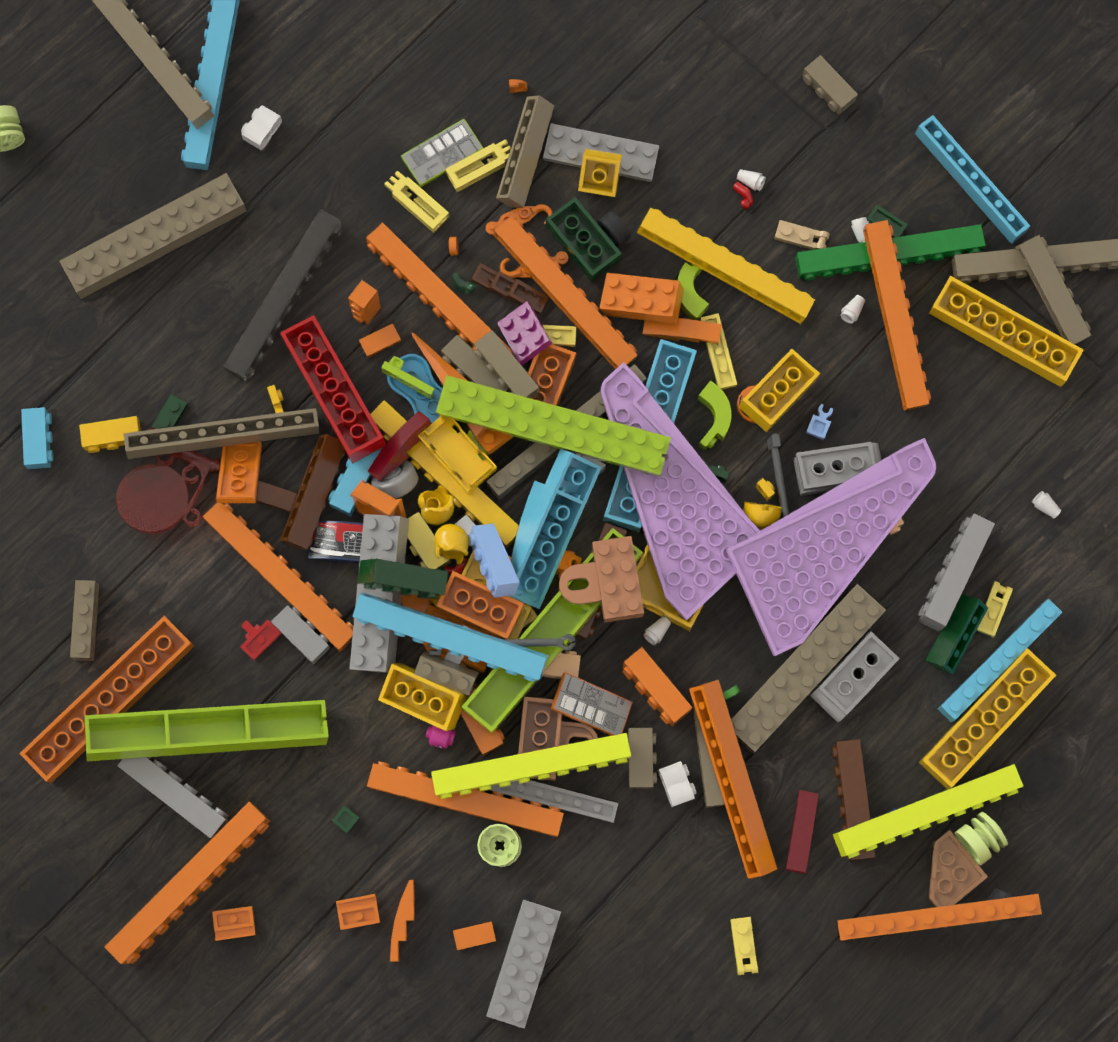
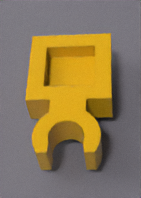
M275 385L267 387L275 412L283 413L280 401L284 399L281 390H276Z

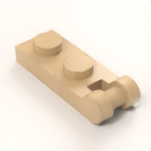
M780 220L774 239L816 250L826 248L825 243L829 239L830 234L826 231H818ZM813 238L819 239L818 243L812 242Z

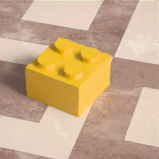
M585 149L578 191L615 197L622 155Z

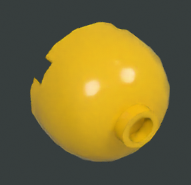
M744 502L743 512L760 531L780 520L782 510L779 506Z

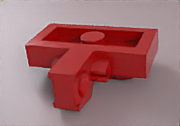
M246 620L241 626L247 632L245 635L247 640L240 647L255 661L282 633L269 620L262 626L257 624L255 627Z

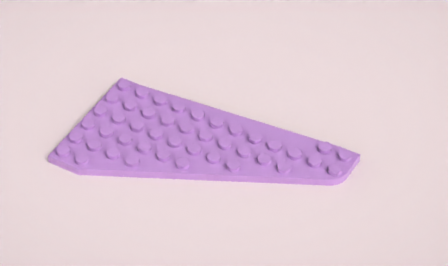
M623 362L603 381L601 398L608 420L671 437L667 456H662L665 458L661 477L624 467V471L664 598L687 620L736 574L726 549L760 532V530L735 502L654 400L640 379Z

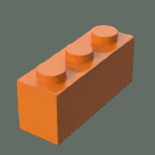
M363 280L348 297L353 318L361 324L364 322L368 325L381 308L377 290Z

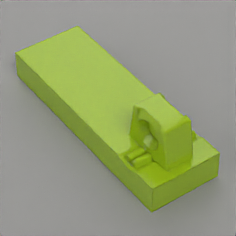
M394 356L389 363L384 362L381 367L383 373L432 400L435 395V388L402 371L403 360Z

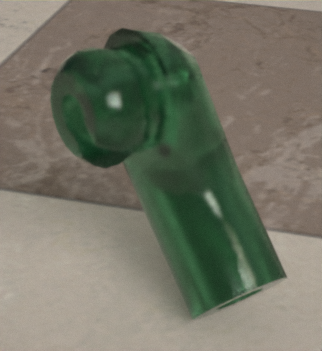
M459 272L451 275L454 285L459 292L472 293L476 290V284L462 280Z

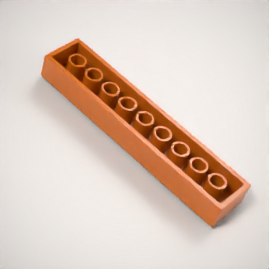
M163 616L19 754L46 782L52 783L86 751L85 715L125 713L177 664L194 645Z
M248 802L120 930L105 948L120 964L128 965L135 963L141 956L139 953L143 949L147 950L155 942L154 938L158 934L162 935L169 928L168 924L173 919L176 921L184 913L182 910L187 905L191 906L198 899L197 895L202 890L205 892L213 884L211 880L216 876L220 877L227 870L225 866L229 862L234 863L241 856L239 852L243 848H249L255 842L253 838L258 833L263 834L269 828L268 823L270 820L254 804Z

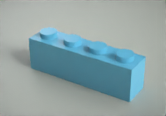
M383 448L353 464L348 459L345 473H341L337 480L339 485L336 491L332 490L329 495L330 507L350 517L352 516L355 504L350 494L362 479L365 484L369 483L372 476L368 473V469Z

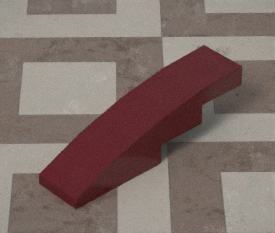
M419 411L412 416L383 447L368 469V473L376 480L381 481L407 460L406 452L420 442L418 435L432 424L430 419Z
M803 790L798 792L786 863V870L806 873L818 793Z

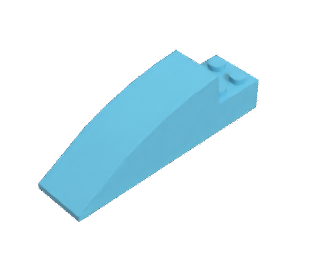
M560 449L546 483L534 481L521 517L512 552L511 564L520 583L516 594L510 595V597L540 609L602 468L601 466L574 453Z

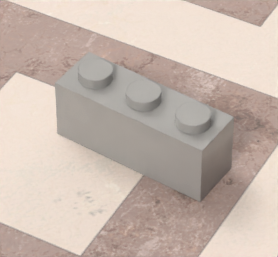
M287 605L271 623L309 661L315 664L330 649L327 644L329 640L322 633L320 635L316 634L313 631L315 626L308 620L304 622L300 618L302 614L295 607L291 609Z

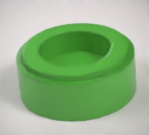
M734 685L723 692L724 699L727 700L739 693L738 686Z

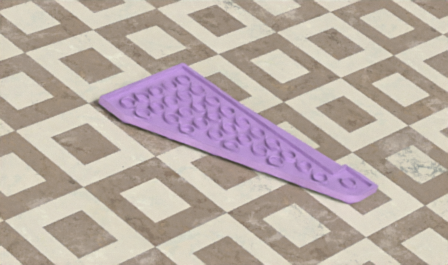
M925 438L903 447L748 539L726 549L773 656L800 645L806 640L933 478L936 471V462Z

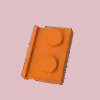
M376 894L336 901L341 930L380 923Z
M253 906L212 912L215 941L256 935Z

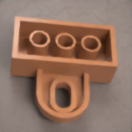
M631 536L592 542L594 562L570 566L562 573L559 589L563 598L576 605L601 602L604 623L643 617L644 609ZM585 579L588 581L589 585L586 589L571 591L567 587L568 582L572 580Z
M524 697L518 754L568 745L573 737L586 738L588 740L598 739L595 731L588 725L561 721L562 714L551 710L553 699ZM556 773L549 774L550 778L542 780L555 781Z

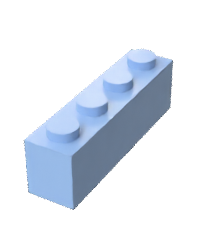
M495 525L472 526L471 532L468 535L469 545L472 546L474 558L478 560L481 574L484 575L487 581L488 590L491 591L493 598L515 595L520 582Z

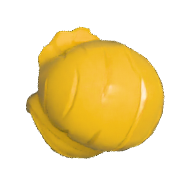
M438 486L434 491H424L419 495L418 504L421 508V516L428 524L440 525L445 523L454 512V497L449 495L443 486Z
M454 524L443 525L437 530L434 536V553L436 558L439 559L440 555V557L445 559H456L457 564H461L464 555H468L467 550L469 547V538L465 530Z

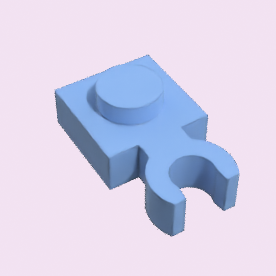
M821 404L818 408L819 416L813 414L806 434L824 440L831 423L826 418L831 416L833 408H830L828 413H824L822 411L823 404Z

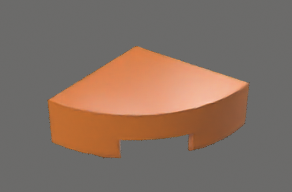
M518 79L509 80L510 93L528 91L527 83Z

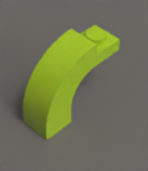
M685 263L678 276V281H680L684 288L680 307L691 320H699L707 311L709 303L696 293L693 281L703 269L692 263L691 266Z
M712 381L706 385L698 396V400L710 409L714 417L712 428L699 443V447L703 451L707 447L711 449L717 441L716 437L723 441L731 422L729 400L721 388Z

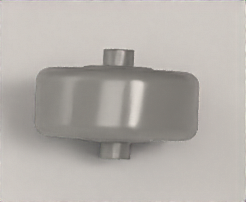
M405 460L381 481L372 477L371 485L397 499L409 493L417 485L419 477L413 464Z

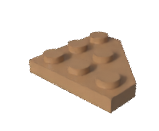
M948 830L933 843L929 900L935 907L954 905L988 876L954 834Z

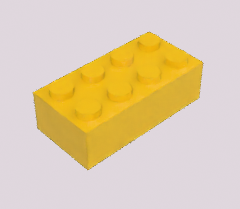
M791 349L742 400L739 408L764 431L768 432L810 388L820 373Z
M391 664L378 700L442 730H454L467 695L415 675L416 669L405 664Z

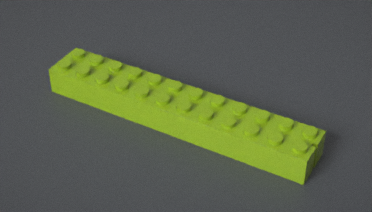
M446 375L436 413L439 416L661 477L665 458L662 456H667L671 437Z
M612 528L603 540L624 536ZM633 545L635 561L637 563L642 557L643 552ZM593 552L582 564L594 562ZM578 579L568 582L567 587L569 590L575 591L586 589L589 584L585 579ZM559 591L519 639L561 638L565 634H572L575 637L601 606V602L582 605L572 604L565 600ZM568 639L564 640V644L567 646L570 643ZM558 646L525 647L549 655L544 672L564 650ZM498 667V669H493L468 698L463 704L462 710L493 734L538 680L532 682L524 679V675L519 673L511 675L505 672L506 669Z
M325 700L85 715L87 761L326 745L328 741Z

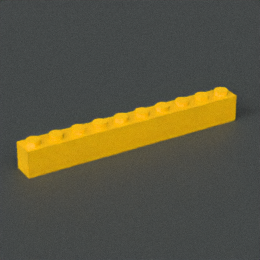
M650 208L637 231L643 237L799 324L807 317L815 301L808 293L795 289L792 284L779 280L776 275L763 271L760 266L745 261L742 256L729 252L726 247L713 243L710 238L702 237L692 228H686L681 225L676 219L668 218L660 210Z
M385 400L370 414L378 429L384 434L383 438L387 442L407 422ZM418 442L406 452L413 466L417 470L422 469L425 472L424 476L431 483L434 481L439 486H443L447 493L454 497V505L459 509L462 507L466 511L465 515L471 521L476 520L480 525L494 524L506 549L515 541L519 525L478 487L468 495L421 442ZM430 445V447L432 448V450H433L434 453H435V450H436V449H434V447H433L432 445ZM456 473L455 475H456L460 480H462V478Z

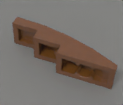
M482 263L478 264L471 278V281L520 306L528 301L533 310L541 314L549 298L518 279L514 280L500 271L496 272Z
M258 481L256 503L291 512L297 496L296 493Z

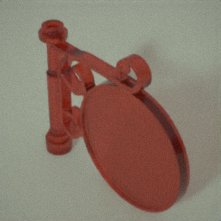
M195 450L170 453V459L167 461L160 460V455H156L158 464L139 466L130 471L121 481L116 495V503L121 517L133 529L150 534L167 531L178 524L182 518L188 526L198 525L201 515L192 506L201 492L210 470L213 473H219L220 459L216 458L214 461L197 453ZM173 456L190 463V465L183 469L182 477L175 470L167 467L173 462ZM197 467L201 473V482L188 504L189 495L185 483H195L199 476L196 475L194 478L189 479L185 475L187 471ZM190 510L192 513L197 514V519L193 522L187 520Z

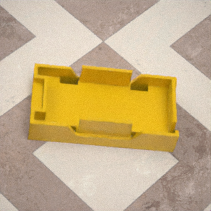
M439 416L437 420L418 435L420 442L468 495L497 470V466L476 446L453 419ZM454 426L460 431L459 433L453 429ZM430 445H432V446L434 447V449H436V450H435V453H434V451L432 450V448L430 447ZM479 454L485 459L484 461L478 456ZM457 473L462 478V480H460L455 474Z

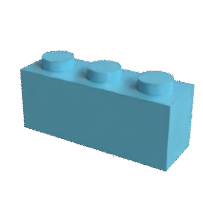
M45 407L21 409L24 466L27 469L51 467V461L54 459L53 451L50 450V443L53 442L52 432L49 431V424H52L51 413H48Z

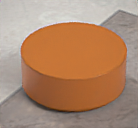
M450 237L449 253L451 256L458 255V238Z

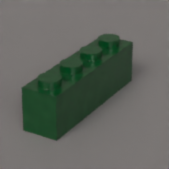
M961 594L947 625L938 635L926 661L935 669L953 675L988 607L980 599Z

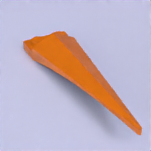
M412 333V337L442 385H444L446 375L468 381L416 334ZM466 423L477 442L488 455L514 437Z

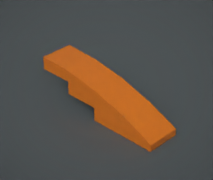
M678 318L677 324L644 321L642 335L674 341L686 340L696 343L703 341L718 344L722 324Z
M409 880L396 913L391 938L390 962H399V941H407V921H415L414 880Z

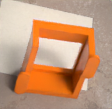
M363 479L350 494L356 511L362 515L402 516L406 518L402 498L395 500V498L368 483L365 484Z

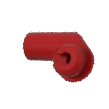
M736 182L733 190L742 195L743 200L740 204L744 209H748L754 202L751 192L740 182Z
M463 558L461 564H457L455 567L445 566L444 569L448 572L449 576H451L453 571L462 575L469 559Z

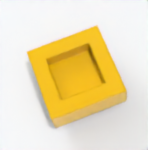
M763 478L757 482L755 486L766 501L770 500L775 494L773 485Z

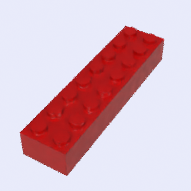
M313 315L280 332L286 347L351 463L353 464L383 448L386 444L381 432L315 316Z

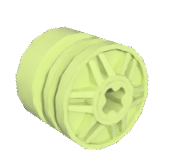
M0 106V152L15 149L25 141L22 127L19 125L18 112L12 106Z
M980 812L977 815L978 819H971L974 829L965 824L955 832L958 841L979 865H982L992 857L989 848L997 853L1000 851V847L1004 848L1008 845L1000 827L984 812Z
M502 824L490 825L484 829L479 836L477 844L482 859L490 865L505 867L514 863L520 856L522 849L521 838L517 832ZM497 842H505L503 845L505 849L497 851Z

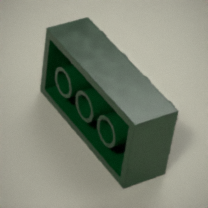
M576 197L546 218L547 229L591 283L621 261L622 253Z
M377 558L360 560L357 584H362L365 589L376 590L377 588L387 593L400 592L399 595L403 596L417 595V598L437 599V596L445 595L448 572Z

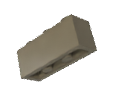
M821 55L804 68L803 80L807 85H811L815 89L816 94L820 98L825 99L832 111H836L840 115L856 101L858 94Z
M424 651L420 656L414 674L469 696L474 688L479 672L439 656L428 655V652Z
M629 728L628 743L631 752V758L628 759L629 789H652L653 784H657V772H653V764H656L657 760L656 752H653V745H656V733H652V728Z

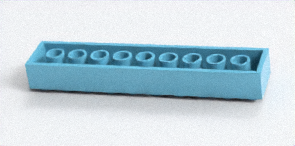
M660 339L645 387L674 423L697 350ZM620 466L603 521L640 532L641 521L624 467Z

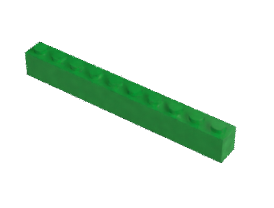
M981 224L892 238V242L897 246L896 259L900 262L901 266H905L910 262L920 264L930 259L939 261L944 259V257L951 256L953 258L954 255L981 253L986 246ZM866 242L797 252L795 257L799 279H805L806 281L813 280L818 276L829 278L838 273L848 275L852 271L860 270V272H867L871 270Z

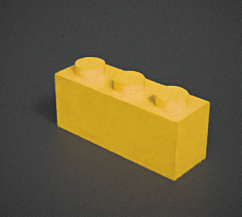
M137 416L79 425L82 447L89 453L99 452L100 449L104 448L108 450L118 449L119 446L125 445L123 433L141 431L140 420Z

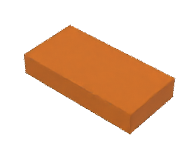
M392 323L360 339L359 342L368 358L401 342V339Z
M492 921L453 930L457 950L496 941Z

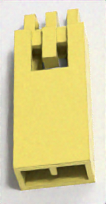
M503 140L496 145L493 143L446 168V174L455 190L459 192L505 167V162L508 161L509 157L507 153L511 151L510 146L505 147L508 144L507 140ZM493 155V158L487 159L488 164L484 165L481 160Z
M397 171L395 175L399 180L392 176L390 181L394 185H391L388 181L384 185L392 192L395 200L434 233L449 218V212L409 177L405 178ZM408 189H410L418 196L416 199L414 198L413 201L410 200L412 194L407 191Z

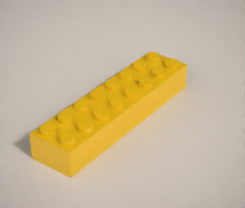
M952 276L949 277L929 312L932 316L1060 387L1067 381L1083 352L1082 348Z
M1027 648L992 683L919 763L947 790L952 788L1051 682L1056 674Z

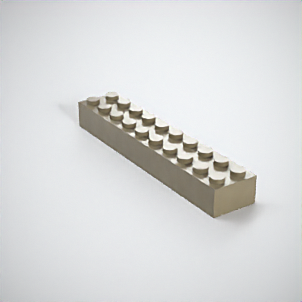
M225 173L59 262L76 293L82 299L247 211L230 178Z
M857 584L731 719L737 739L754 754L886 609Z

